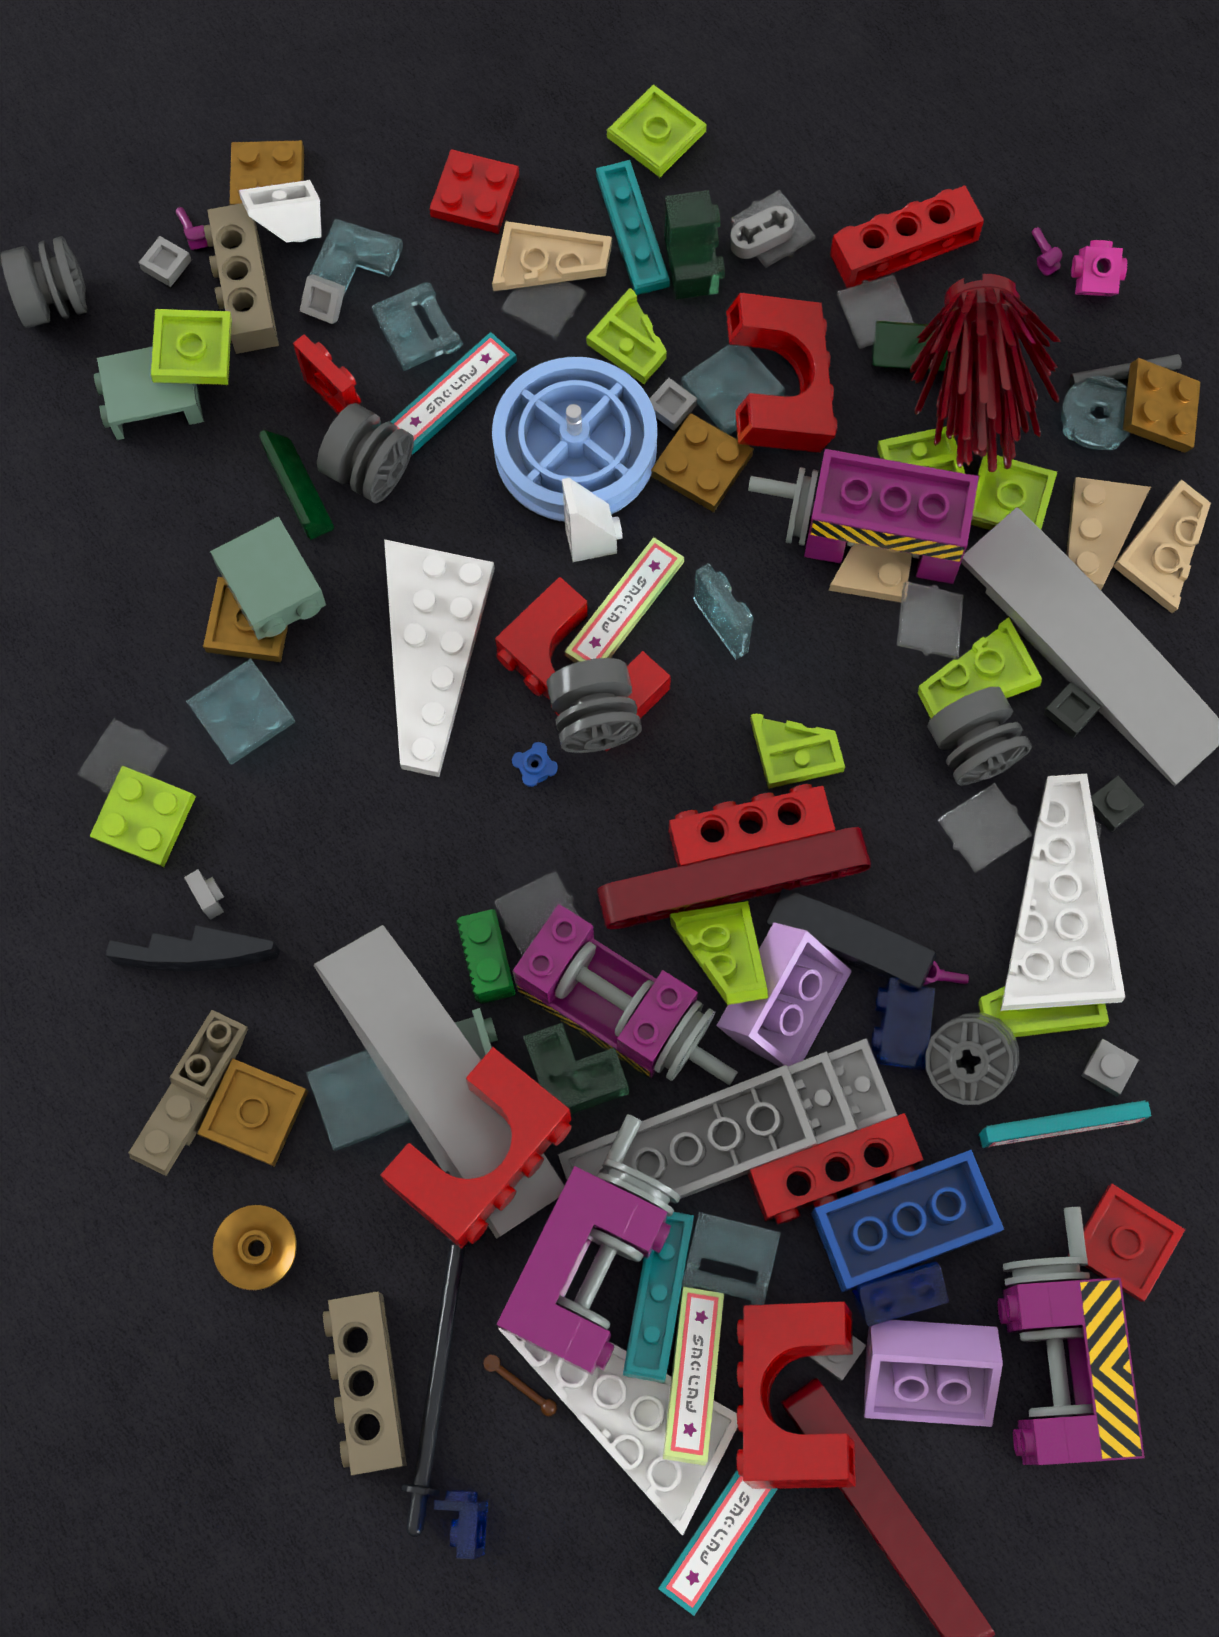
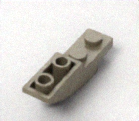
M211 1010L171 1074V1085L128 1152L131 1159L167 1176L184 1146H190L199 1131L232 1058L236 1059L248 1031L247 1026Z

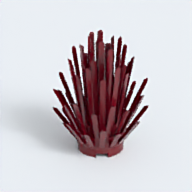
M982 274L983 280L965 284L963 278L947 290L944 299L945 306L917 337L919 338V344L925 342L931 335L910 367V373L916 371L911 381L915 380V384L922 381L929 366L931 370L915 407V414L918 415L924 406L946 350L948 351L943 381L936 403V417L938 416L934 445L936 446L941 441L944 418L948 416L946 437L952 439V435L953 438L958 435L957 466L961 468L963 462L969 466L972 462V451L980 457H984L987 453L988 471L995 472L997 470L996 433L1000 434V445L1003 450L1005 469L1011 467L1012 459L1016 456L1014 441L1018 442L1021 438V425L1024 433L1029 431L1026 412H1029L1034 434L1039 438L1041 436L1035 411V401L1038 399V394L1023 358L1018 339L1020 338L1052 400L1056 403H1059V396L1049 376L1051 371L1055 372V368L1058 367L1044 348V346L1050 347V343L1042 332L1053 342H1060V339L1039 319L1040 317L1020 300V295L1016 291V284L1012 280L1000 275Z

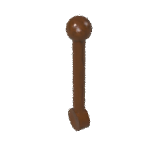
M488 1355L484 1359L483 1365L487 1371L497 1372L538 1404L543 1415L553 1416L556 1413L557 1404L554 1400H545L504 1368L496 1355Z

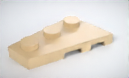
M506 221L492 282L493 291L606 276L612 247V237Z
M1076 477L1073 483L1066 555L1101 590L1151 487Z
M1182 479L1173 487L1113 565L1116 570L1171 613L1175 612L1179 607L1181 601L1180 593L1191 568L1189 564L1194 548L1199 543L1211 502Z
M855 543L831 582L829 591L904 603L912 554Z

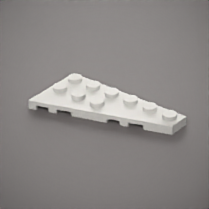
M384 539L400 765L404 770L439 777L493 577L494 562Z
M1087 774L1048 776L1046 779L1000 1011L1119 1003L1125 998Z
M499 1328L502 1334L680 1534L683 1535L738 1427L737 1413L716 1401L713 1402L708 1462L705 1466L662 1459L671 1376L666 1374L665 1384L623 1376L627 1351L614 1345L615 1348L604 1371L596 1367L593 1375H590Z

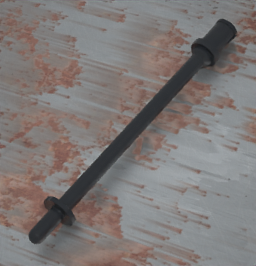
M444 1234L442 1236L446 1237L449 1250L413 1484H403L401 1491L411 1492L406 1526L407 1533L411 1537L420 1536L424 1529L428 1495L439 1496L440 1490L436 1487H431L430 1482L465 1248L470 1245L468 1241L461 1249Z

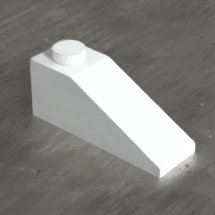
M571 478L562 479L565 529L572 561L577 562L617 554V540L623 538L619 517L611 516L609 504Z

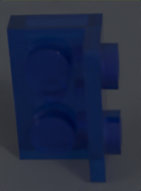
M892 977L888 979L885 988H878L876 1011L882 1012L881 1027L874 1026L871 1040V1050L878 1051L876 1063L919 1070L926 1069V1050L930 1042L935 997L934 988L922 987L921 990L898 983V978Z
M931 1262L859 1284L857 1289L852 1291L856 1307L868 1327L949 1302L941 1267L937 1262Z
M446 1491V1498L434 1500L435 1510L459 1511V1518L452 1520L450 1531V1546L457 1547L456 1558L476 1559L485 1555L488 1501L477 1500L478 1491Z

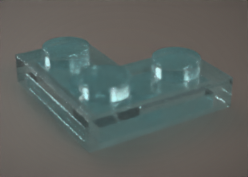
M335 218L310 275L314 274L345 286L344 294L357 266L390 277L403 249L402 239Z

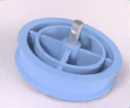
M565 357L541 363L519 376L508 387L498 403L492 425L496 466L504 485L513 497L523 506L541 516L565 522L562 479L571 478L609 504L610 512L613 514L627 506L639 495L652 474L651 469L655 465L657 454V421L652 403L644 389L635 379L610 363L587 357Z

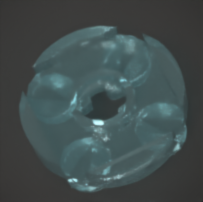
M1093 376L1087 378L1086 382L1080 383L1077 386L1075 384L1071 387L1061 407V421L1066 438L1090 449L1114 450L1118 448L1121 442L1130 435V432L1123 430L1127 388L1121 382L1105 376ZM1097 406L1102 407L1103 414L1108 415V418L1097 419L1090 411H1095Z

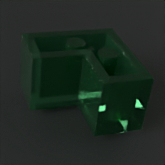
M709 190L665 196L664 240L675 299L718 294L719 279L725 278L723 257H716L715 247L719 246L717 227H720L719 208L717 204H711Z
M563 1023L523 1036L539 1084L567 1106L571 1114L629 1094V1086L615 1048L575 1061Z

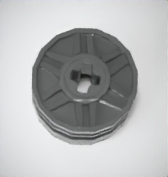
M63 236L53 239L56 256L52 255L45 241L39 242L40 260L34 261L26 246L1 252V263L7 286L17 314L25 328L49 323L50 304H55L59 314L63 318H68L70 313L67 300L69 299L78 315L87 313L84 278L77 258L69 249Z
M357 403L350 404L338 414L322 441L317 458L318 471L342 485L350 482L351 490L360 495L363 494L365 498L374 503L381 502L392 492L406 470L412 455L414 438L412 434L402 428L398 429L396 425L389 421L381 424L380 417L361 405Z
M596 658L577 662L561 668L547 679L546 683L552 710L560 714L555 721L557 730L560 732L561 749L572 753L597 752L624 744L635 738L642 731L640 717L636 715V702L628 698L632 693V685L627 664L622 660Z
M988 687L966 695L946 706L928 722L927 727L939 749L949 750L956 748L947 757L946 763L951 769L957 768L953 773V777L960 786L986 780L1004 772L1027 755L1032 748L1028 738L1020 736L1023 728L1018 722L1003 724L1011 717L1013 710L1000 687Z
M966 1013L950 1020L931 1037L926 1050V1071L933 1086L945 1098L962 1105H980L996 1098L1013 1080L1020 1063L1019 1045L1012 1030L999 1018L986 1013ZM967 1050H970L972 1056H979L981 1059L975 1065L974 1070L971 1069L969 1064H962L961 1058L967 1054Z

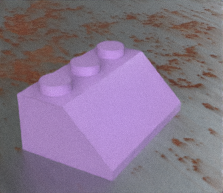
M773 923L759 948L768 998L728 1005L716 1026L739 1045L782 1067L784 1065L791 1066L804 1060L852 970L808 931Z
M870 1318L865 1358L864 1418L992 1427L1003 1366L998 1328Z

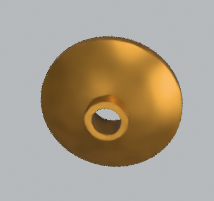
M262 1205L246 1206L231 1213L219 1226L213 1242L214 1262L220 1274L232 1285L246 1290H261L279 1282L292 1267L297 1251L296 1235L290 1222L277 1210ZM256 1241H262L265 1247L264 1252L260 1256L254 1257L250 1251L251 1246Z

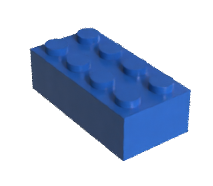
M972 1150L816 1207L811 1213L841 1292L991 1237L1004 1230Z

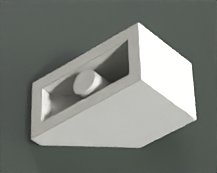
M310 180L239 190L240 198L249 217L285 242H305L309 239L321 237L320 199Z

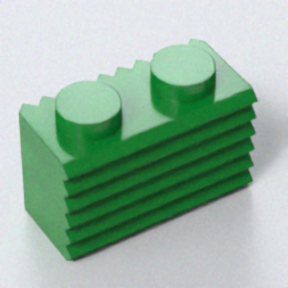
M495 909L459 917L457 920L458 930L476 1001L482 1004L516 995Z

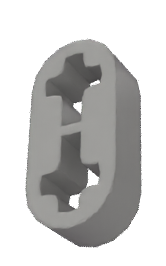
M776 205L738 222L731 230V251L740 258L749 259L786 242L793 234V213L784 206ZM772 221H776L778 224L784 223V228L780 229L777 225L771 226ZM740 236H745L747 239L753 238L751 244H748L746 240L740 241Z

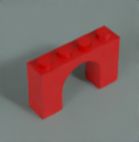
M739 293L726 311L729 344L769 349L782 355L789 361L798 375L800 394L792 397L749 393L735 410L738 444L821 452L836 436L838 426L837 419L833 416L832 401L834 387L830 384L829 379L830 353L826 350L825 335L827 322L823 318L822 303Z
M559 577L495 638L498 653L496 657L509 671L516 669L525 677L523 680L525 685L535 695L540 696L543 694L550 700L546 681L555 673L551 664L553 653L559 643L588 616L587 600ZM644 651L627 666L632 685V693L628 698L636 702V715L640 719L670 690L671 676Z
M494 1047L490 1049L465 1079L469 1090L501 1115L511 1128V1145L503 1162L495 1170L484 1176L472 1179L458 1178L445 1173L413 1145L408 1143L380 1175L384 1183L461 1249L468 1241L474 1244L484 1234L489 1225L486 1222L488 1217L496 1208L502 1211L512 1201L517 1192L514 1189L524 1175L527 1178L533 1176L544 1161V1157L541 1155L552 1143L555 1146L559 1145L572 1128L569 1124L572 1120L570 1109Z
M845 1302L744 1306V1319H739L737 1323L738 1342L740 1345H743V1362H738L737 1365L738 1385L740 1388H743V1405H738L737 1425L739 1431L743 1432V1449H738L737 1471L739 1476H743V1481L752 1489L856 1487L855 1442L847 1433H790L778 1427L770 1409L772 1384L778 1373L790 1362L807 1356L853 1355L852 1311Z

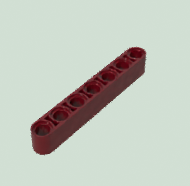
M851 827L611 882L599 887L597 893L605 926L607 929L613 930L669 918L672 913L721 906L781 892L783 888L790 890L864 872L872 866L861 828Z
M815 1377L781 1402L782 1406L801 1434L847 1433L855 1442L856 1487L838 1488L940 1636H995V1632L821 1382Z

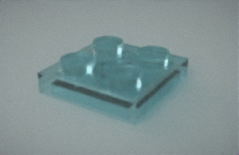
M728 344L681 377V385L697 398L699 406L719 429L728 435L737 430L735 410L749 393L783 397L785 394V388L748 346Z
M707 563L696 570L694 602L736 660L749 651L752 622L754 619L746 604L743 602L738 603L730 593L732 588L726 576L720 571L716 573L712 566Z
M251 659L186 701L230 765L295 723L291 713Z
M367 1050L307 1072L334 1151L412 1122Z

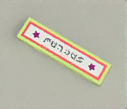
M653 537L565 650V656L574 663L596 658H611L683 565L684 557Z
M683 1287L681 1290L662 1459L704 1466L708 1462L724 1293Z

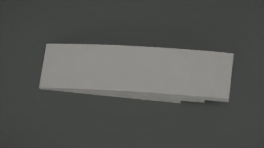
M1018 507L964 554L961 563L987 588L986 594L1012 619L1015 629L1069 682L1074 683L1101 706L1099 712L1174 786L1219 746L1218 716L1112 601Z
M381 925L315 963L316 971L405 1112L407 1113L408 1111L410 1120L444 1172L449 1171L451 1176L464 1179L478 1178L495 1170L508 1154L512 1132L505 1119L468 1088L465 1078L481 1060L386 928ZM544 1153L541 1155L544 1157V1161L536 1173L530 1178L524 1175L514 1187L517 1192L512 1201L502 1211L496 1208L486 1220L496 1239L559 1198L564 1184Z
M863 1039L830 1053L826 1051L791 1066L784 1065L642 1121L622 1164L652 1177L674 1190L681 1198L746 1175L750 1169L898 1115L868 1040ZM619 1131L558 1154L566 1179L568 1180L574 1166L596 1177L598 1173L607 1174L608 1171L602 1164Z

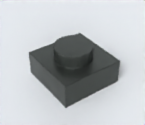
M1070 682L1046 708L1044 714L1074 738L1099 711L1101 706L1074 683Z
M1119 776L1091 796L1093 812L1111 832L1144 806L1142 801Z

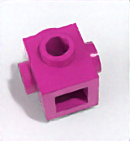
M1093 240L1090 241V246L1080 249L1079 255H1074L1071 268L1072 278H1077L1075 294L1114 296L1119 294L1120 280H1125L1127 272V258H1122L1123 248H1112V241ZM1097 263L1101 266V272L1097 269Z

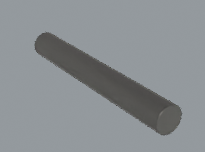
M1179 354L1146 360L1169 370L1180 369L1182 365ZM1130 363L1070 374L1072 388L1127 379L1129 378Z

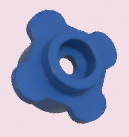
M541 742L534 743L532 748L524 753H515L512 758L513 766L519 768L523 777V783L529 787L543 782L548 776H554L558 770L557 763L552 761L547 754V746ZM536 761L539 763V765L537 767H532L531 763Z

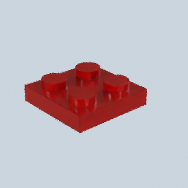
M451 149L429 208L431 217L499 234L519 177V166Z
M304 334L293 343L304 380L337 414L350 404L361 403V399L354 387L357 384L355 378L345 367L338 368L331 361L330 353L320 342L314 344Z
M1110 1184L1083 1229L1088 1265H1085V1267L1103 1279L1121 1278L1122 1291L1139 1302H1144L1185 1229L1119 1187Z

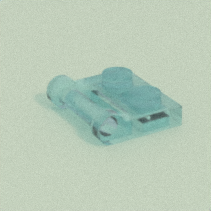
M431 283L419 284L372 305L373 314L404 371L443 353H454L463 345L457 332L452 331L435 300L436 292ZM417 304L423 306L439 337L430 340L413 306Z
M699 1212L682 1287L694 1288L696 1286L751 1300V1305H764L780 1232ZM701 1258L758 1272L756 1283L753 1284L699 1270Z

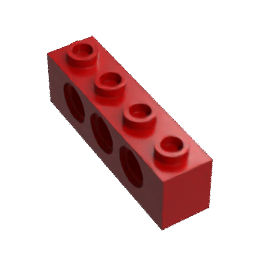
M966 186L954 190L946 189L928 200L922 202L914 201L896 212L879 214L869 222L841 229L837 234L833 235L830 255L847 289H851L978 241L984 219ZM900 233H905L910 236H903ZM870 245H871V246H875V247H877V248H876V249H872V248H869V247H867V246H870Z
M811 784L793 787L789 790L788 794L774 796V793L759 794L753 797L751 802L736 805L734 801L723 802L714 806L712 811L698 814L697 810L684 811L677 814L675 819L669 820V834L678 867L835 831L824 787L812 788ZM782 812H792L799 821L793 825H786L779 820L778 815ZM746 820H752L759 824L761 830L757 833L749 834L741 829L740 824ZM707 829H716L722 834L723 838L718 842L711 843L706 841L701 834Z
M903 1113L750 1169L748 1177L765 1222L775 1218L777 1225L800 1217L798 1209L812 1204L816 1208L838 1200L837 1195L852 1190L853 1193L877 1185V1180L890 1175L894 1179L915 1171L914 1167L923 1161V1157L906 1115ZM869 1147L880 1149L885 1156L884 1166L878 1168L870 1166L864 1158L865 1149ZM831 1161L842 1163L847 1170L846 1179L841 1182L831 1180L825 1171L826 1164ZM793 1175L802 1176L808 1182V1193L803 1196L793 1195L787 1188V1179Z

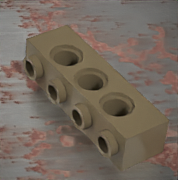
M243 203L208 209L210 224L204 225V231L208 247H214L215 255L209 256L213 277L220 278L221 287L215 288V294L219 309L231 312V341L236 354L279 346L256 221L249 217ZM238 277H244L243 279L235 280ZM244 308H250L245 312H240Z
M378 1291L328 1300L329 1311L323 1312V1323L326 1336H333L335 1353L329 1354V1369L332 1380H339L341 1397L334 1398V1407L338 1424L344 1423L346 1440L340 1441L343 1467H350L351 1475H358L407 1466L383 1294ZM355 1329H364L368 1336L367 1346L361 1352H351L347 1345L349 1334ZM362 1371H368L374 1379L372 1391L365 1396L357 1395L353 1389V1380ZM368 1414L374 1415L380 1423L379 1433L371 1440L364 1439L358 1429L360 1420Z

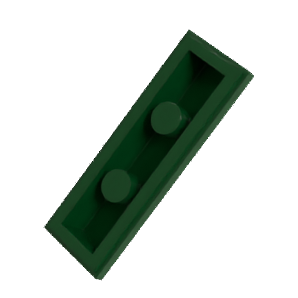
M876 321L872 364L880 367L910 369L931 337L930 335L925 342L918 344L919 338L917 337L928 324ZM947 350L938 371L945 370Z
M261 431L259 437L264 451L307 538L312 540L332 531L334 525L292 441L288 437L273 432Z

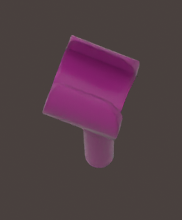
M177 208L176 214L183 225L189 248L195 250L208 247L204 225L193 227L184 208Z
M1037 227L1032 230V234L1043 253L1037 257V265L1040 271L1048 276L1060 269L1059 261L1062 258V252L1058 247L1052 248L1041 229Z
M934 961L924 985L935 981L967 984L969 976L939 969L938 964Z

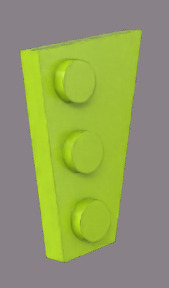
M1008 617L988 637H982L975 642L972 649L958 660L953 659L919 685L918 695L930 718H932L949 704L978 690L988 687H1000L1006 698L1039 687L1042 678Z
M748 901L670 914L672 927L727 1005L768 998L766 980Z
M1005 986L981 997L979 1001L980 1012L999 1018L1012 1030L1015 1037L1103 1027L1109 1022L1105 1003L1000 1011Z

